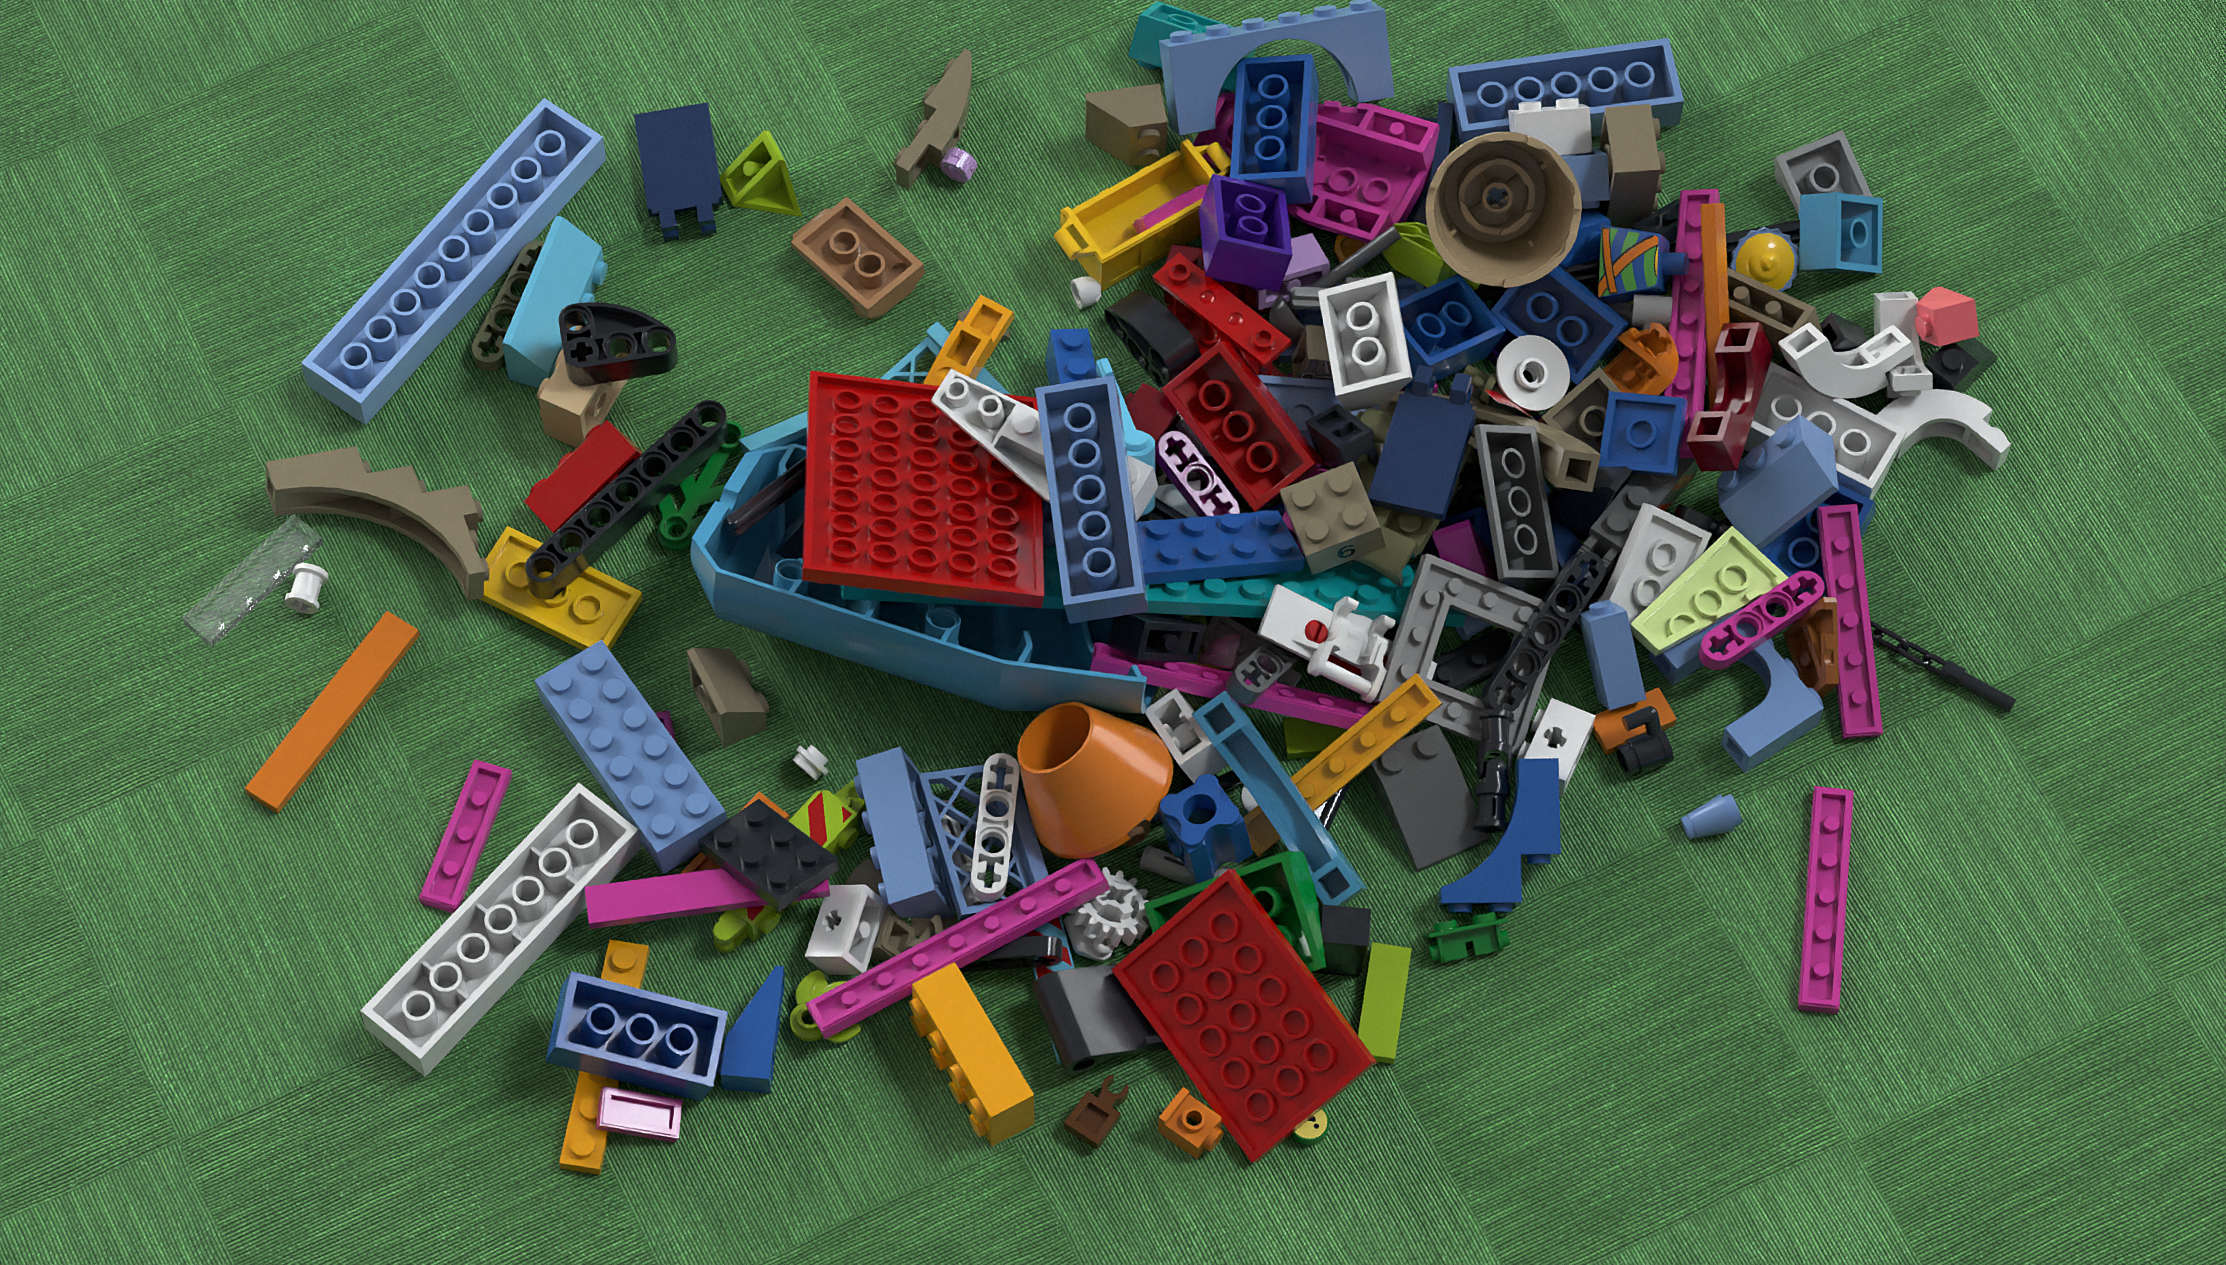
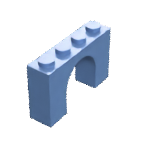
M1737 612L1657 656L1650 652L1649 658L1671 685H1675L1704 666L1698 655L1703 637ZM1741 623L1736 626L1739 634L1748 638L1757 635L1756 628L1749 623ZM1729 638L1726 644L1716 649L1711 646L1710 652L1714 654L1719 651L1723 655L1727 644L1730 643ZM1771 638L1737 660L1751 667L1760 676L1765 685L1767 695L1761 704L1724 729L1721 745L1744 773L1819 725L1824 709L1818 693L1813 688H1807L1799 679L1797 669L1793 663L1787 658L1783 659L1774 649V643Z

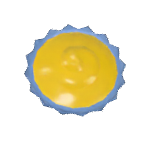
M1762 227L1757 231L1750 230L1746 237L1739 239L1737 247L1732 251V261L1729 267L1783 292V290L1791 288L1792 280L1798 276L1797 266L1800 262V258L1797 255L1798 246L1791 242L1790 235L1782 234L1778 228L1768 229Z

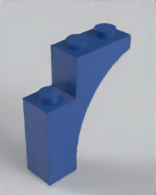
M1559 758L1518 759L1516 761L1515 796L1507 830H1505L1491 855L1478 868L1467 876L1438 890L1439 907H1448V913L1451 914L1472 913V906H1488V913H1511L1512 906H1519L1521 904V858H1527V865L1551 864V858H1557L1561 854Z

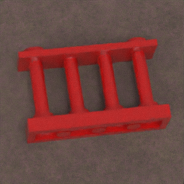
M1180 252L1152 276L1154 282L1173 296L1174 304H1169L1166 308L1179 319L1194 337L1200 349V357L1219 341H1231L1257 375L1287 377L1272 365V361L1291 345V339L1213 278L1205 276L1203 270Z

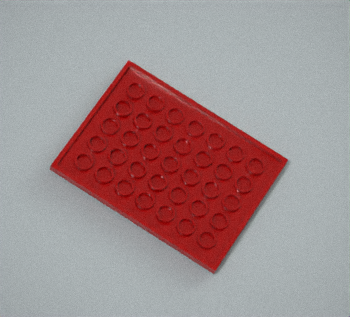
M810 370L807 406L802 581L853 586L861 589L870 588L898 593L931 595L939 598L948 597L977 602L1000 603L1018 607L1042 608L1044 599L1042 497L932 404L931 399L940 386ZM1004 394L1038 411L1037 398Z

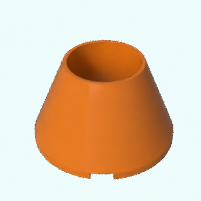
M1079 702L1060 703L1042 712L1025 729L1017 748V757L1028 811L1036 837L1050 853L1067 859L1095 857L1111 851L1131 839L1127 833L1144 818L1149 822L1159 810L1161 800L1169 791L1173 776L1171 753L1163 740L1155 732Z

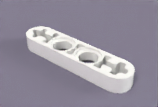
M996 753L986 760L983 769L970 889L976 898L985 902H993L1004 894L1008 877L1020 771L1016 759L1005 753ZM998 767L1006 768L1003 790L995 789ZM992 801H1000L1007 806L1008 812L1002 817H993L986 811V806ZM988 837H996L1003 842L1004 848L998 853H989L983 849L981 843ZM986 865H994V883L992 888L984 887L983 880L985 878Z

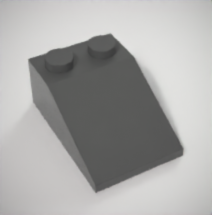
M1438 724L1399 740L1364 770V776L1417 873L1488 842L1486 833L1473 829V822L1478 820V811L1456 757Z

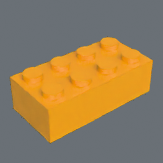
M954 962L913 983V999L909 1001L913 1015L910 1016L911 1023L920 1038L926 1036L933 1048L929 1049V1052L936 1067L940 1071L946 1069L952 1079L949 1082V1086L959 1104L965 1102L972 1114L968 1117L977 1136L982 1137L985 1135L992 1147L1034 1125V1094L956 963Z

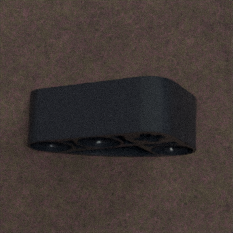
M1135 290L1104 310V315L1110 328L1161 392H1163L1161 389L1200 358V349L1191 333L1169 309L1149 294Z
M586 302L568 305L559 314L558 322L566 371L569 380L576 385L590 386L664 374L674 369L678 363L677 341L674 331L659 320L641 311L610 303ZM574 326L584 327L583 329L578 331L570 330V328ZM657 347L667 348L665 351L662 352L653 351V349ZM619 353L629 354L627 357L624 358L614 357L616 354Z

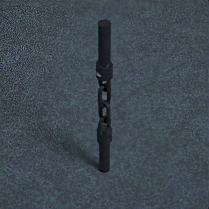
M1870 620L1871 627L1875 629L1872 633V640H1876V642L1920 666H1924L1927 670L1938 675L1939 679L1955 688L1960 686L2008 713L2011 712L2017 699L1965 672L1966 668L1953 661H1946ZM1886 634L1900 643L1895 646L1882 638ZM1909 647L1923 655L1922 660L1908 653ZM1933 660L1943 665L1941 670L1931 665Z

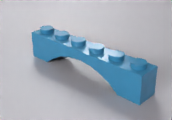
M1223 691L1192 713V716L1210 742H1212L1216 750L1256 800L1289 851L1304 852L1316 894L1323 904L1344 906L1368 889L1238 702L1228 692Z

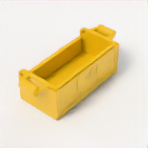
M1186 139L1180 143V152L1176 150L1150 166L1144 167L1134 175L1109 189L1103 190L1100 194L1073 209H1070L1068 206L1061 209L1060 229L1053 237L1070 260L1077 259L1087 274L1100 283L1101 292L1169 254L1172 244L1185 245L1201 236L1199 208L1203 198L1140 234H1137L1133 223L1136 219L1193 187L1202 184L1208 187L1212 173H1216L1202 155L1204 153L1209 155L1221 171L1217 175L1227 176L1231 170V159L1218 142H1214L1211 145L1194 147L1190 140Z

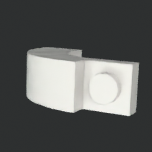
M1911 291L1873 293L1874 337L1891 325H1894L1912 342L1916 350L1914 355L1885 373L1889 385L1884 387L1883 391L1887 398L1919 396L1922 394V390H1933V374L1923 363L1919 335L1915 327V318L1918 316L1916 306L1918 298Z
M1810 322L1778 342L1786 361L1817 391L1836 398L1861 397L1889 385L1885 373L1916 353L1912 342L1894 325H1891L1861 346L1845 352H1834L1828 339Z
M1942 389L1922 390V394L1919 396H1902L1894 400L1877 414L1882 419L1907 431L1895 456L1896 460L1920 440L1941 436L1961 442L1996 471L2006 461L2011 443L2000 429L1991 427L1988 424L1993 410L1981 401L1956 391Z

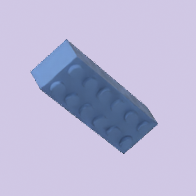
M1669 38L1449 67L1446 83L1448 103H1454L1452 123L1458 147L1484 134L1510 132L1508 110H1519L1518 103L1538 101L1541 102L1542 108L1556 106V100L1577 98L1579 104L1590 107L1591 137L1600 136L1605 107L1650 104L1652 118H1658L1660 127L1680 124L1684 104Z
M1114 375L1035 388L1063 603L1069 624L1148 612L1120 398Z
M602 640L534 680L541 703L622 817L639 830L640 842L663 874L700 852L698 840L728 820L724 808Z

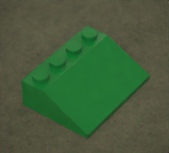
M1285 851L1236 869L1238 875L1310 972L1325 968L1326 963L1316 889L1304 852ZM1220 876L1144 903L1152 932H1156Z

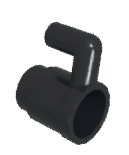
M1647 706L1622 717L1623 725L1627 731L1645 725L1646 729L1645 732L1625 740V743L1615 747L1617 759L1626 775L1629 776L1636 772L1640 774L1674 760L1671 744L1661 728L1659 715L1655 707Z

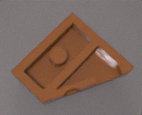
M1822 597L1783 633L1799 679L1807 688H1813L1821 699L1839 684L1836 597Z

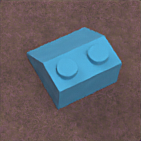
M1839 192L1800 195L1799 271L1839 274H1882L1883 198Z

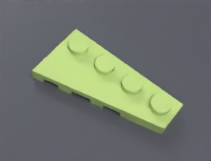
M1731 526L1630 624L1632 635L1653 655L1657 656L1748 606L1789 577L1739 531Z

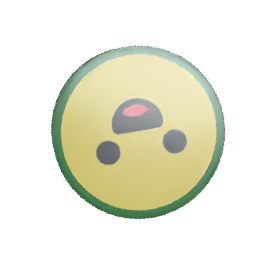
M1322 1108L1292 1133V1138L1296 1142L1307 1146L1316 1145L1323 1141L1328 1134L1330 1123L1326 1110Z

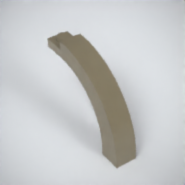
M1399 391L1386 403L1376 405L1375 408L1393 415L1399 395H1404V392ZM1432 393L1433 396L1450 399V396ZM1470 401V404H1473L1472 410H1475L1476 413L1474 426L1478 424L1535 426L1543 476L1555 487L1592 492L1601 457L1595 449L1579 439L1539 421L1503 409ZM1473 426L1468 444L1477 449Z

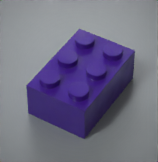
M1212 173L1199 208L1205 276L1212 277L1220 282L1230 281L1248 285L1256 290L1266 289L1279 292L1293 256L1285 190Z

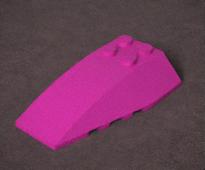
M1221 94L1216 104V129L1199 132L1193 142L1194 147L1211 145L1214 142H1218L1231 159L1235 94ZM1326 100L1324 105L1318 104L1312 203L1287 205L1288 213L1307 225L1366 243L1375 239L1395 223H1405L1429 180L1440 129L1439 124L1373 104L1358 103L1357 107L1341 106L1339 101ZM1204 153L1202 156L1209 166L1221 172L1209 155Z

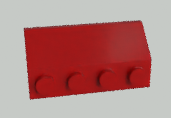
M1219 341L1161 389L1255 512L1280 497V489L1303 481L1325 463L1231 341Z

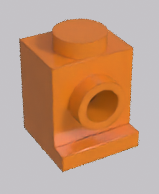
M1182 1087L1159 1116L1158 1132L1198 1159L1205 1149L1211 1152L1221 1140L1224 1134L1221 1130L1222 1117L1189 1094L1190 1091ZM1191 1117L1200 1124L1192 1126L1187 1123V1120Z

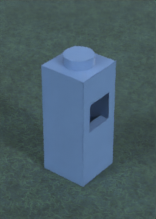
M1609 600L1591 604L1589 606L1590 610L1581 612L1579 619L1598 702L1608 710L1646 700L1627 611L1617 603H1612Z

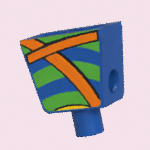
M1601 226L1598 297L1608 305L1633 301L1634 294L1665 295L1668 291V276L1688 275V253H1669V241L1661 234L1613 226Z

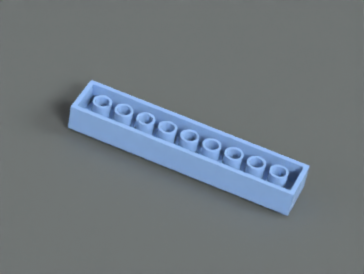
M544 98L301 362L306 385L366 425L511 266L522 248L541 233L606 161L603 136Z

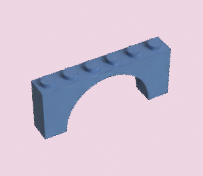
M1354 0L1349 3L1350 7L1336 9L1334 5H1326L1314 8L1313 14L1300 15V12H1285L1278 15V20L1265 22L1264 18H1251L1243 20L1242 26L1229 28L1227 24H1217L1206 27L1205 33L1192 35V31L1187 30L1171 33L1170 39L1159 40L1170 129L1178 135L1216 129L1215 111L1217 99L1229 72L1241 58L1253 49L1268 42L1281 39L1306 40L1321 46L1338 65L1344 77L1348 97L1356 102L1362 103L1395 97L1385 9L1372 3V0Z

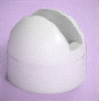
M1085 276L1071 280L1072 294L1080 309L1092 306L1098 302L1101 297V285L1095 278Z

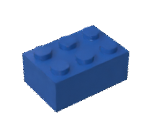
M1557 266L1550 273L1536 281L1522 286L1509 287L1491 310L1502 326L1516 337L1535 335L1553 342L1564 354L1569 366L1570 380L1576 385H1579L1596 370L1618 342L1617 338L1631 325L1628 320L1560 266Z
M1460 274L1399 300L1413 380L1418 365L1433 367V376H1436V381L1466 368L1468 365L1487 358L1506 331ZM1413 380L1404 386L1406 390L1412 391Z

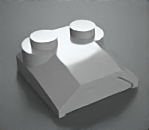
M1843 130L1779 155L1772 160L1775 165L1776 182L1787 192L1798 215L1800 195L1839 192L1873 197Z

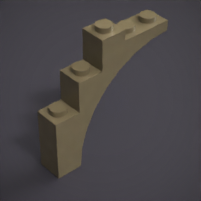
M357 446L266 462L265 489L275 516L301 513L338 514L365 519L392 528L419 542L438 557L456 577L468 601L483 598L484 581H489L487 561L485 558H479L477 530L478 523L483 522V511L479 499L473 500L468 485L427 492L424 481L417 480L412 465L371 473L369 462L367 460L362 461Z

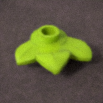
M821 970L813 971L804 977L796 989L797 1006L791 1012L789 1019L790 1028L796 1037L804 1041H815L824 1038L816 1023L808 1025L802 1021L805 1016L810 1015L805 1003L847 981L833 982L828 985ZM857 1022L826 1040L834 1043L846 1042L860 1033L861 1027Z

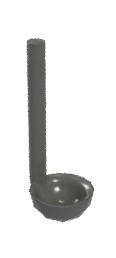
M1392 225L1309 287H1335L1402 237ZM1279 294L1271 305L1269 323L1291 339V344L1297 345L1305 328L1297 313L1303 309H1293L1289 305V301L1287 302Z

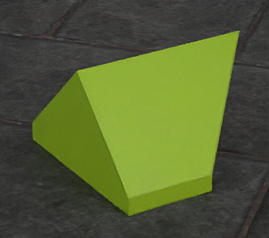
M764 130L720 175V182L733 207L802 217L785 160L770 131Z

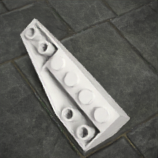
M950 369L931 399L932 404L1046 502L1050 503L1038 411ZM1127 455L1136 520H1138L1156 492L1158 483L1154 467Z

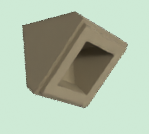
M886 911L871 958L887 961L908 950L915 929L893 912Z

